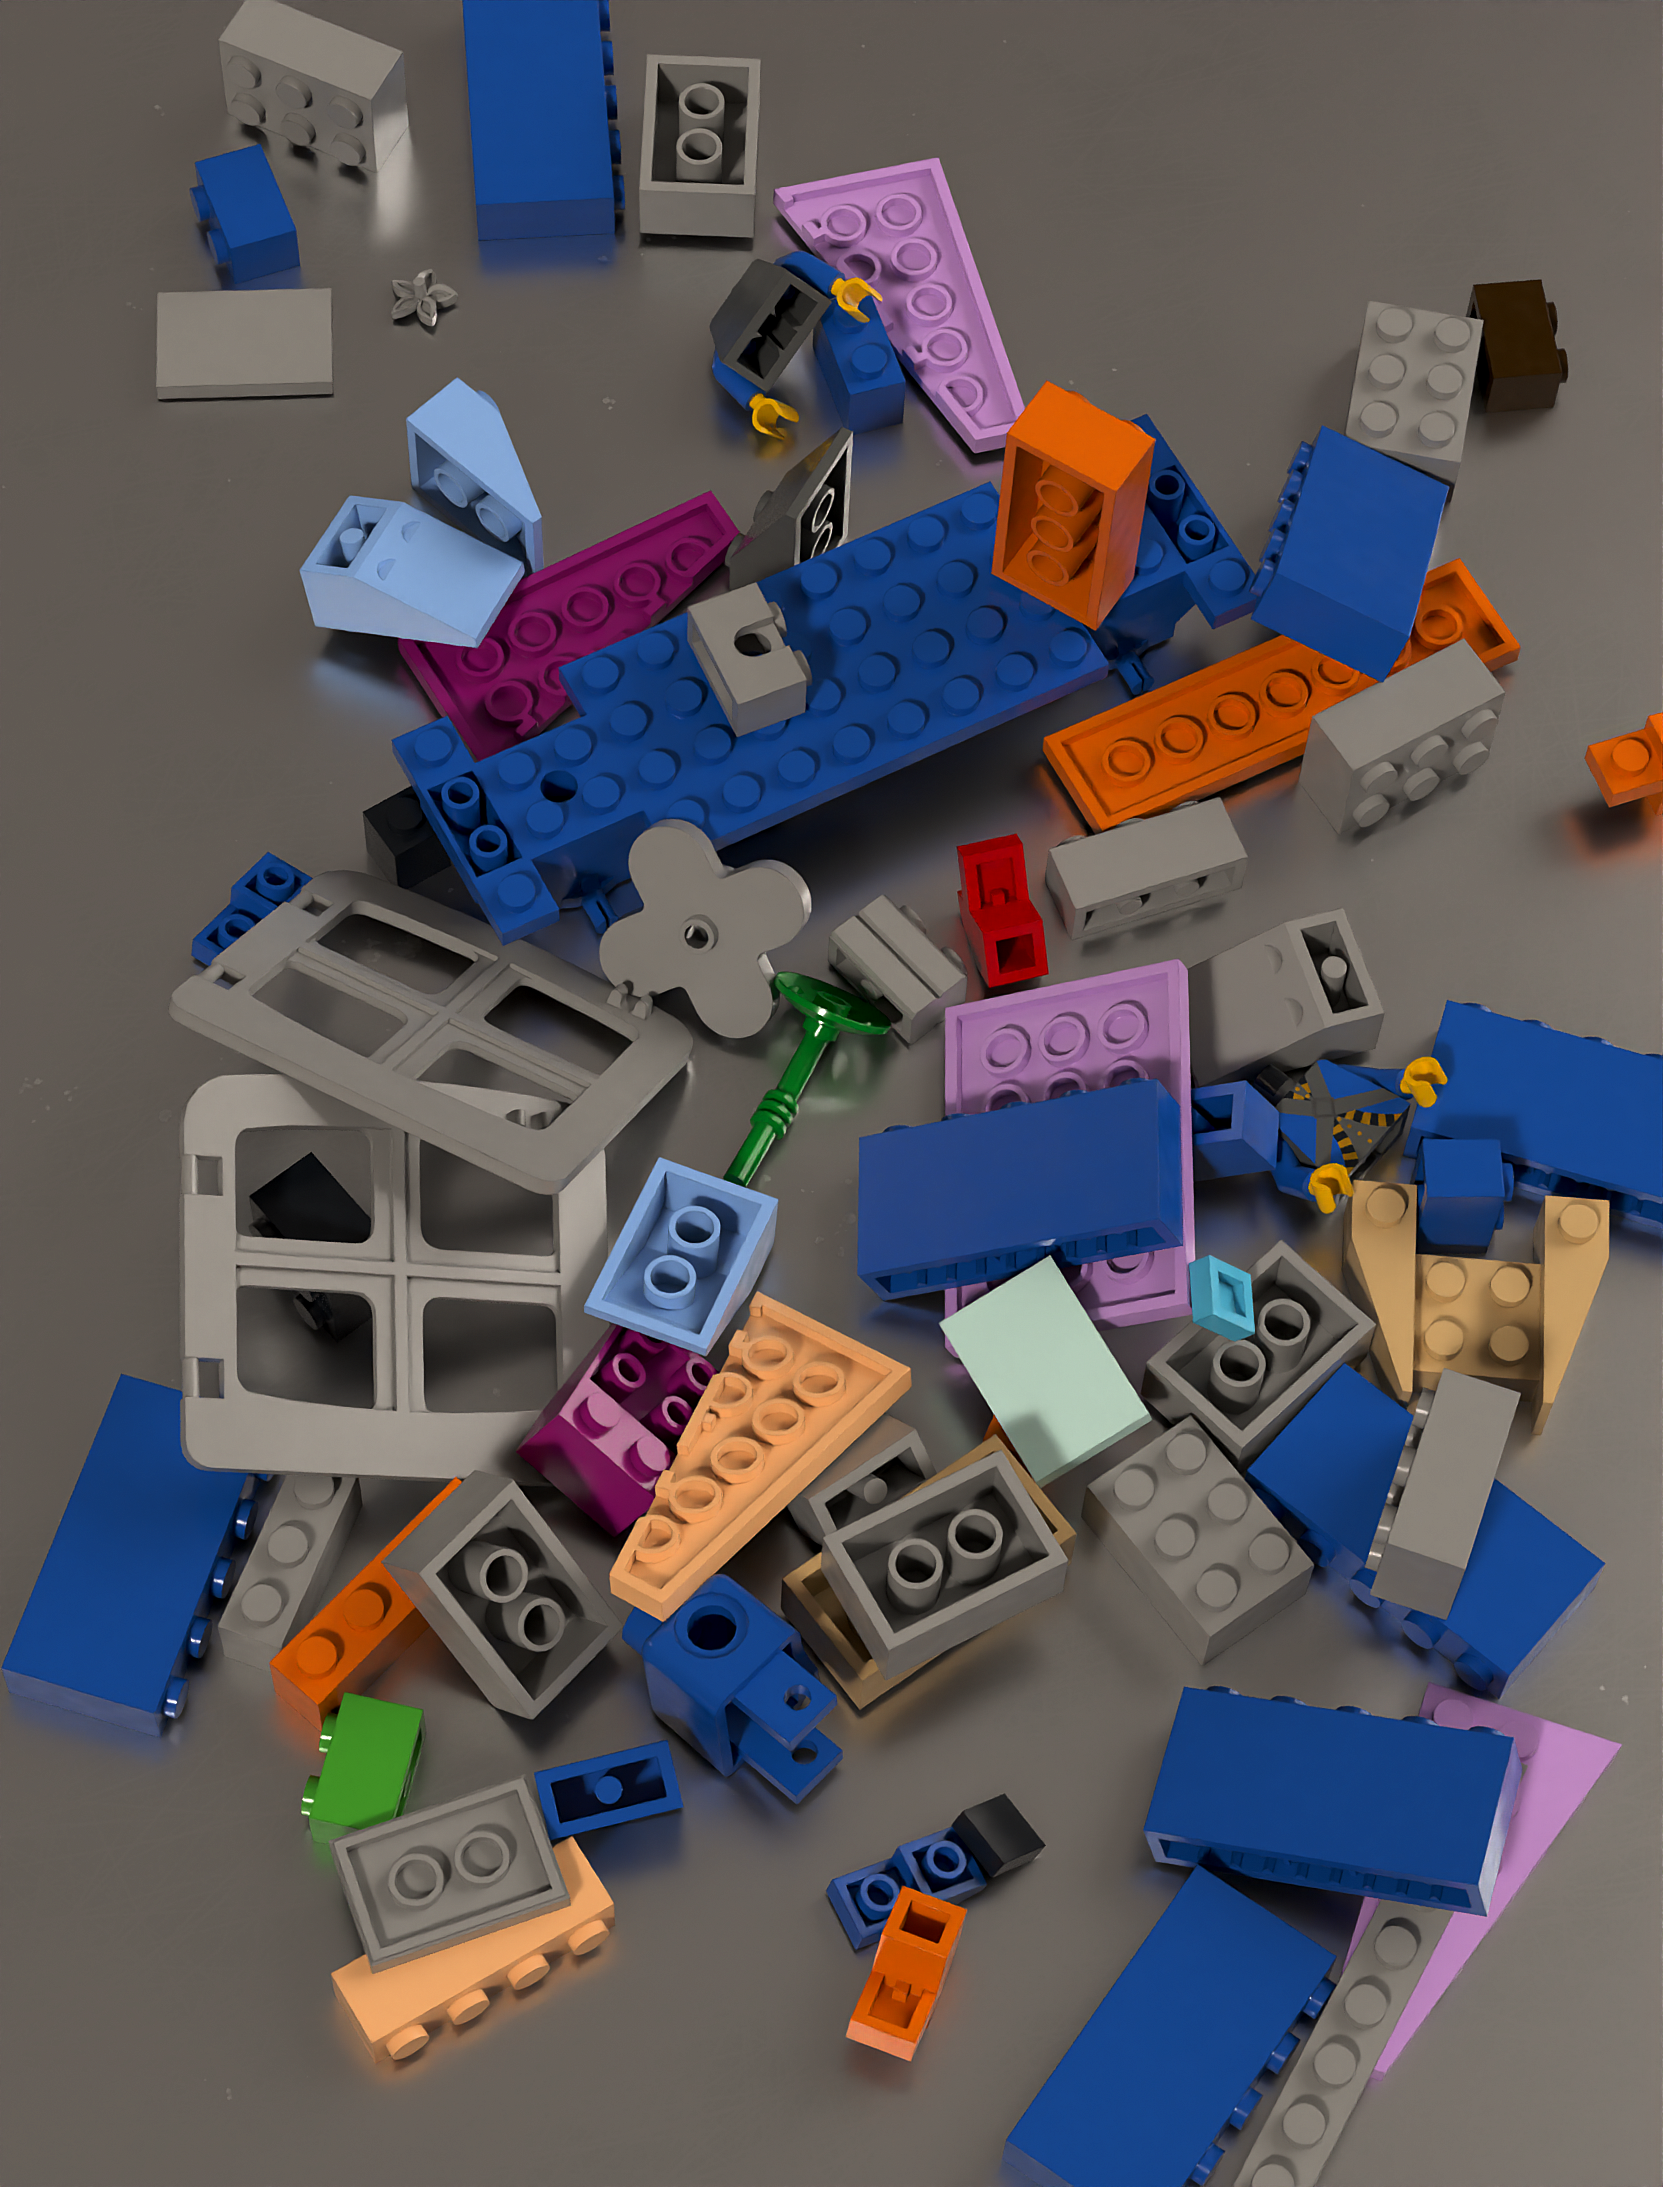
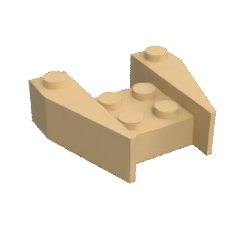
M1353 1180L1352 1187L1355 1194L1348 1197L1344 1212L1342 1272L1353 1304L1376 1323L1368 1351L1382 1392L1407 1410L1412 1392L1421 1393L1423 1387L1436 1391L1443 1369L1446 1368L1521 1393L1519 1401L1532 1402L1531 1435H1541L1609 1260V1200L1545 1195L1533 1229V1263L1416 1254L1417 1185Z

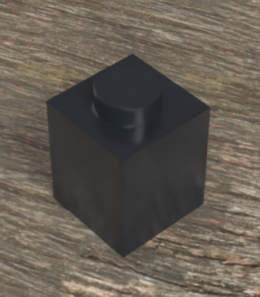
M412 786L363 811L367 851L390 883L408 890L451 866V859L421 809L420 800Z

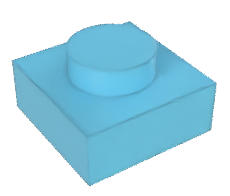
M1210 1255L1189 1263L1193 1323L1234 1342L1255 1334L1251 1274Z

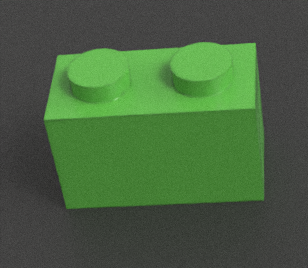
M344 1692L339 1713L328 1712L323 1724L319 1752L326 1753L327 1755L320 1777L309 1776L303 1794L301 1815L308 1816L313 1841L329 1844V1840L404 1815L426 1737L423 1709Z

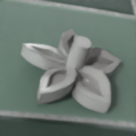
M432 268L421 271L413 280V283L407 280H391L393 291L401 297L392 309V319L405 317L417 310L419 320L426 325L434 327L437 309L448 307L458 300V293L446 284L437 283V278Z

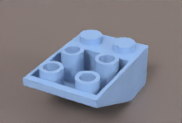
M349 495L299 570L316 627L473 648L479 647L525 573L523 562L404 502Z

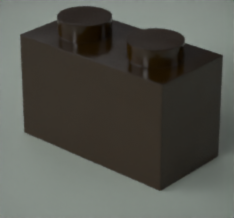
M1542 280L1473 285L1466 317L1484 320L1476 372L1485 413L1554 407L1559 385L1566 383L1568 379V359L1565 349H1557L1556 346L1557 310L1554 302H1546Z

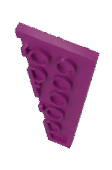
M710 490L521 579L478 648L398 638L399 652L442 718L448 715L476 763L538 736L572 704L559 681V667L658 624L725 561L729 546L740 531Z

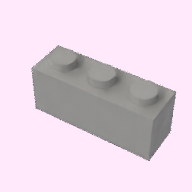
M1218 797L1202 803L1198 801L1184 802L1173 808L1169 813L1146 820L1141 818L1128 819L1118 824L1113 830L1090 837L1083 835L1069 837L1060 842L1056 847L1048 850L1045 882L1071 940L1240 889L1243 884L1248 856L1221 798Z
M286 1475L219 1622L218 1630L225 1657L271 1673L269 1662L312 1620L363 1506L359 1478Z

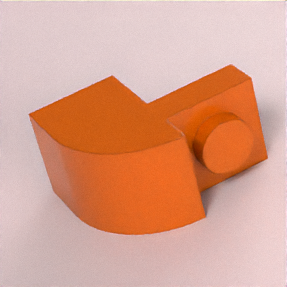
M1662 712L1649 715L1644 729L1588 745L1584 759L1609 808L1647 797L1655 815L1663 814Z
M902 1886L881 1934L872 1971L851 2016L846 2033L847 2038L911 2062L922 2034L928 2028L940 1998L959 1942L967 1909Z

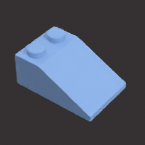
M457 377L406 418L412 489L466 534L523 562L525 573L521 578L523 579L544 569L542 516L496 403L488 394L481 390L475 392Z
M659 1157L584 1305V1313L707 1356L752 1291L774 1245L779 1199Z

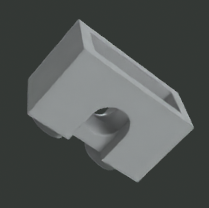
M756 582L688 606L687 641L736 737L805 713L806 687L812 685L811 671L804 654L800 650L792 652L790 646H785L782 640L783 637L787 636V628L779 606L774 601L766 602Z

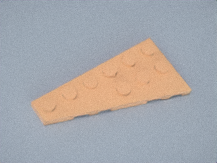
M757 1291L749 1305L750 1316L742 1330H736L728 1345L729 1356L719 1374L712 1376L677 1443L678 1454L669 1470H663L655 1485L656 1496L647 1514L639 1517L609 1573L611 1594L664 1622L708 1578L726 1564L912 1387L911 1368Z

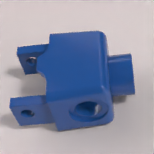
M715 1574L708 1578L664 1622L634 1607L623 1627L622 1639L643 1658L652 1710L725 1777L732 1775L747 1762L798 1805L843 1759L842 1749L815 1727L837 1705V1696L820 1682L819 1670L804 1651L800 1632L731 1577L724 1574ZM807 1696L811 1702L806 1708L798 1710ZM802 1748L812 1749L817 1754L815 1760L808 1764H799L792 1757L796 1751Z

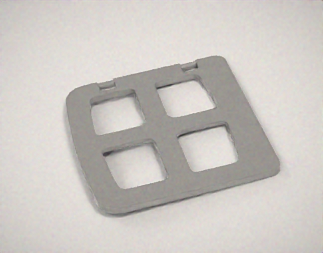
M348 870L327 871L315 876L301 888V892L289 902L284 901L212 959L209 967L199 975L194 974L176 988L171 995L168 1006L169 1015L179 1024L516 1185L545 1195L561 1192L686 1064L693 1045L690 1031L677 1018L653 1006V1000L650 996L646 995L640 999L627 994L628 988L624 984L614 986L596 975L521 939L503 946L492 926L375 876ZM310 906L323 913L317 917L304 909ZM361 914L470 958L475 963L444 991L438 994H427L320 945L317 941L347 916ZM293 969L398 1018L404 1023V1026L370 1057L366 1058L291 1020L253 998L252 995L281 971ZM220 978L234 986L226 990L214 984V982ZM529 986L597 1020L627 1037L633 1043L602 1074H595L486 1022L484 1017L516 987ZM459 1049L471 1052L573 1101V1103L547 1128L535 1130L485 1112L415 1080L449 1050Z
M286 1074L221 1075L199 1086L193 1091L182 1107L179 1123V1158H181V1196L179 1197L180 1360L182 1361L180 1443L182 1453L188 1463L200 1470L216 1472L451 1482L455 1477L463 1482L474 1470L512 1479L517 1485L555 1487L516 1453L517 1448L544 1409L514 1412H431L427 1409L424 1401L423 1310L428 1301L436 1299L538 1305L550 1308L556 1318L557 1389L559 1391L610 1327L609 1321L584 1313V1305L608 1259L604 1148L561 1192L552 1194L554 1248L550 1256L438 1249L425 1241L421 1231L420 1138ZM415 1080L485 1112L535 1130L547 1128L571 1105L567 1102L513 1092ZM271 1130L360 1131L364 1133L370 1143L371 1231L368 1239L363 1243L355 1244L249 1237L238 1233L236 1230L235 1143L238 1135L242 1132ZM198 1160L217 1161L218 1195L198 1194ZM247 1287L359 1295L367 1300L371 1306L373 1317L374 1402L372 1407L366 1409L293 1401L249 1392L243 1388L237 1375V1289ZM199 1362L219 1363V1398L199 1397Z

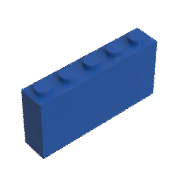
M462 0L478 241L614 234V210H625V190L623 175H612V165L621 164L620 131L608 129V120L618 119L616 85L605 86L604 76L614 75L612 41L601 42L600 33L610 32L609 0Z
M1322 425L1311 445L1301 441L1288 466L1286 473L1290 475L1278 497L1277 502L1280 505L1268 529L1271 534L1259 557L1261 565L1249 589L1250 593L1258 596L1251 620L1383 683L1410 638L1449 486Z
M1447 1000L1431 1057L1439 1062L1448 1082L1444 1085H1431L1437 1095V1100L1431 1107L1424 1108L1417 1103L1403 1156L1417 1160L1423 1139H1500L1502 1163L1512 1164L1515 1188L1543 1196L1609 1200L1610 1215L1663 1229V1055L1639 1054L1614 1047L1612 1043L1599 1037L1582 1038L1554 1030L1548 1024L1538 1020L1521 1021L1493 1013L1489 1008L1481 1004H1460Z
M1131 1078L1121 1082L1116 1087L1096 1091L1071 1090L1064 1092L1059 1098L1035 1103L1010 1102L995 1111L974 1115L963 1113L950 1114L943 1117L939 1122L914 1127L895 1125L886 1128L882 1133L859 1137L857 1275L883 1301L1015 1277L1051 1255L1060 1269L1183 1246L1180 1105L1157 1078L1151 1080Z
M1343 1363L1247 1469L1244 1480L1287 1532L1297 1540V1544L1313 1563L1321 1567L1330 1566L1349 1581L1351 1590L1362 1602L1373 1608L1381 1606L1401 1622L1403 1631L1413 1642L1425 1649L1434 1648L1454 1664L1456 1673L1464 1682L1480 1691L1486 1689L1500 1699L1594 1590L1605 1562L1494 1478L1466 1570L1447 1620L1370 1595L1377 1572L1364 1567L1414 1416L1346 1363Z
M120 1375L1 1667L9 1693L159 1738L162 1736L168 1718L177 1719L180 1716L189 1691V1680L184 1679L192 1656L201 1658L204 1655L210 1640L213 1621L207 1618L215 1597L224 1599L232 1584L236 1566L235 1560L230 1559L238 1538L247 1540L254 1527L258 1512V1502L253 1501L259 1483L261 1480L269 1482L274 1475L204 1471L188 1463L182 1453L180 1443V1400L182 1399V1391L128 1375Z
M1211 1686L1206 1690L1184 1687L1143 1831L1156 1862L1195 1868L1198 1864L1210 1871L1487 1917L1523 1769L1514 1737L1505 1736L1502 1732L1490 1727L1475 1726L1468 1730L1439 1726L1432 1720L1419 1716H1407L1402 1720L1373 1716L1368 1711L1354 1706H1340L1333 1710L1307 1706L1304 1702L1288 1696H1275L1268 1700L1242 1696L1239 1692L1223 1686Z
M1197 1864L1007 2137L1002 2160L1041 2187H1188L1192 2180L1203 2187L1226 2152L1217 2146V2143L1229 2125L1232 2124L1241 2131L1259 2105L1263 2094L1254 2088L1266 2070L1269 2068L1279 2075L1295 2052L1300 2039L1293 2035L1292 2032L1305 2013L1316 2020L1328 2003L1337 1986L1336 1983L1328 1979L1337 1956Z

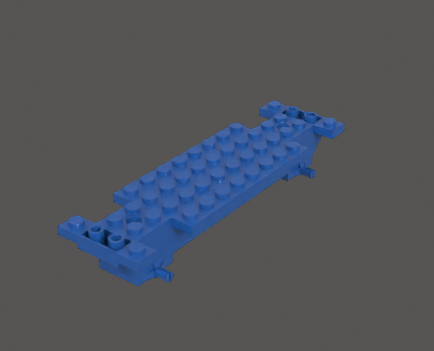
M1148 414L1131 420V422L1141 427L1146 434L1156 439L1134 579L1096 631L991 574L1000 495L991 481L756 582L766 602H776L782 612L787 628V636L782 638L785 646L789 645L792 652L800 650L808 662L812 675V685L806 687L805 713L736 737L687 641L688 612L559 667V681L579 713L580 718L475 763L447 715L392 739V752L417 794L421 809L475 903H479L503 946L560 921L559 909L583 906L595 926L596 932L604 934L606 924L609 928L619 919V916L616 915L605 895L616 884L631 878L628 866L630 849L634 841L654 823L665 819L687 821L702 830L711 841L715 851H718L1102 680L1108 676V670L1118 669L1130 687L1132 694H1141V688L1143 692L1147 691L1152 687L1155 680L1149 674L1139 656L1148 647L1173 637L1175 624L1195 604L1213 630L1252 613L1258 597L1249 592L1255 573Z

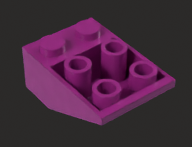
M612 1323L541 1412L517 1448L516 1453L609 1534L616 1537L650 1508L656 1496L655 1485L664 1469L669 1470L678 1454L677 1443L712 1376L720 1372L698 1353Z

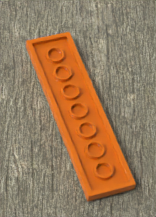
M1460 558L1426 573L1410 638L1386 678L1462 639L1467 641L1490 672L1518 660L1521 646ZM1280 635L1044 737L1042 751L1096 835L1113 830L1118 824L1128 819L1141 818L1146 820L1169 813L1173 808L1184 802L1198 801L1303 755L1312 716L1380 681L1289 637Z

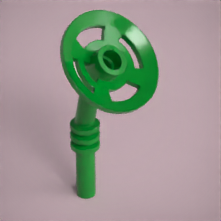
M782 971L777 973L774 979L775 986L796 1009L806 1015L802 1027L807 1031L775 1090L771 1089L766 1092L762 1098L763 1101L760 1102L750 1119L752 1129L724 1174L723 1180L745 1188L747 1187L773 1141L783 1138L787 1131L786 1129L789 1128L793 1118L798 1113L799 1106L797 1100L829 1041L835 1042L841 1031L860 1035L887 1034L892 1023L880 1010L859 997L824 981L794 972Z

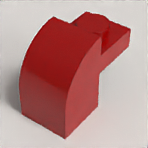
M1015 833L956 846L962 890L957 891L962 922L975 964L988 987L991 988L1048 975L1043 919L1029 899L1023 843L1018 835Z

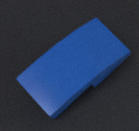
M267 852L231 887L230 904L193 939L191 956L210 966L212 959L284 901L289 902L301 892V888L313 878Z
M953 1827L898 1846L893 1856L887 1860L832 1879L826 1892L855 1950L880 1941L881 1934L902 1886L956 1905L982 1891L987 1883L969 1848Z

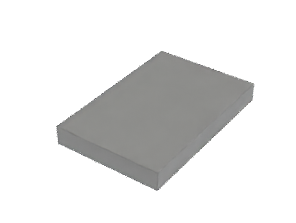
M331 288L158 292L156 390L158 399L333 394Z
M526 1774L328 1841L372 1974L571 1906L568 1890Z

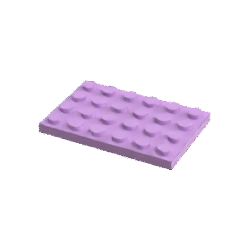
M1179 959L945 1008V1116L956 1113L974 1115L995 1111L1010 1102L1035 1103L1059 1098L1064 1092L1071 1090L1096 1091L1116 1087L1121 1082L1131 1078H1146L1150 1080L1157 1078L1180 1105L1183 1246L1059 1269L1098 1332L1192 1315L1189 1263L1195 1261L1189 996L1188 970ZM1013 1277L946 1289L945 1319ZM945 1335V1348L955 1358L959 1357Z

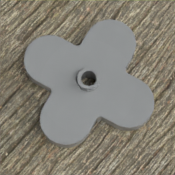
M680 819L658 821L647 828L634 841L628 859L630 876L644 906L622 915L605 931L599 946V958L602 969L614 986L624 984L628 988L627 994L636 997L646 995L651 997L676 987H683L687 991L699 1017L711 1030L730 1038L751 1036L760 1031L772 1019L780 1003V991L774 984L776 975L765 952L785 945L806 925L811 913L809 889L798 872L779 861L758 860L737 869L722 865L721 859H719L711 841L697 826Z

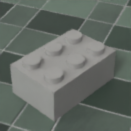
M245 0L218 39L227 113L235 116L239 121L247 125H258L285 136L289 141L297 145L310 146L335 156L339 161L347 165H357L375 173H378L409 126L404 56L401 50L274 0Z
M647 54L639 183L640 233L754 238L761 59Z
M1368 300L1344 436L1449 486L1446 502H1451L1462 459L1484 320Z
M1462 639L1386 678L1383 683L1378 682L1312 716L1298 781L1338 835L1356 825L1360 827L1370 826L1381 819L1389 808L1408 798L1411 801L1422 799L1431 793L1439 782L1458 772L1461 775H1466L1482 766L1490 754L1489 751L1496 726L1499 722L1498 719L1506 691L1467 641Z
M1282 1240L1277 1242L1246 1271V1273L1251 1274L1255 1334L1234 1342L1193 1323L1192 1320L1147 1361L1140 1392L1173 1425H1177L1191 1415L1239 1474L1244 1472L1265 1451L1343 1363L1354 1369L1367 1357L1376 1327L1375 1322Z
M1446 1368L1443 1369L1436 1391L1423 1387L1364 1567L1377 1572L1370 1595L1447 1620L1466 1570L1521 1393Z
M1191 1415L1086 1486L1081 1518L1201 1666H1204L1306 1594L1314 1563Z
M999 1450L823 1537L821 1570L884 1679L888 1680L1063 1592L1069 1560L1003 1451Z
M474 1470L381 1561L495 1708L533 1720L624 1627L515 1481L501 1476Z

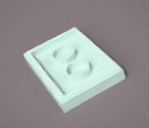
M1051 1255L939 1323L1039 1488L1044 1487L1152 1421L1146 1407Z

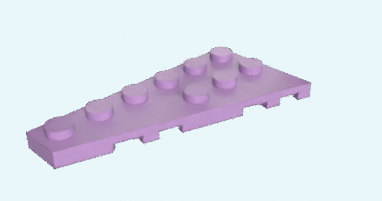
M939 157L774 189L773 204L818 259L844 273L845 281L855 277L861 278L882 296V302L873 296L872 298L896 357L974 454L1004 448L1007 432L1024 411L1025 407Z
M1428 1682L1418 1713L1419 1717L1432 1720L1439 1726L1468 1730L1475 1726L1490 1727L1502 1732L1505 1736L1514 1737L1520 1762L1528 1767L1518 1787L1487 1917L1454 1912L1370 2078L1379 2081L1383 2080L1425 2022L1436 2003L1452 1981L1459 1975L1475 1949L1495 1925L1545 1856L1553 1841L1581 1806L1603 1772L1606 1771L1617 1756L1622 1744ZM1363 1897L1340 1978L1381 1899Z

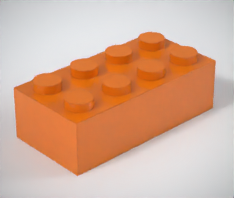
M1046 380L1007 432L991 574L1096 631L1134 579L1156 439L1146 434L1137 424L1128 420H1120L1092 405L1083 395L1075 391H1066Z

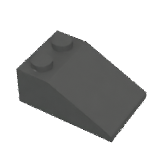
M844 427L840 428L789 470L774 492L767 490L762 495L754 512L753 525L746 535L742 533L737 534L727 551L725 565L730 567L729 592L758 582L842 545L848 535L853 431Z

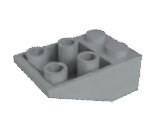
M1344 908L1283 922L1187 969L1190 1072L1196 1088L1254 1080L1269 1064H1272L1282 1072L1313 1065L1317 1060L1326 1059L1329 1061L1376 1048L1385 1012Z

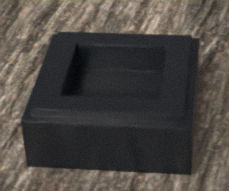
M1005 1793L962 1811L951 1824L958 1836L992 1878L1034 1860L1046 1846Z

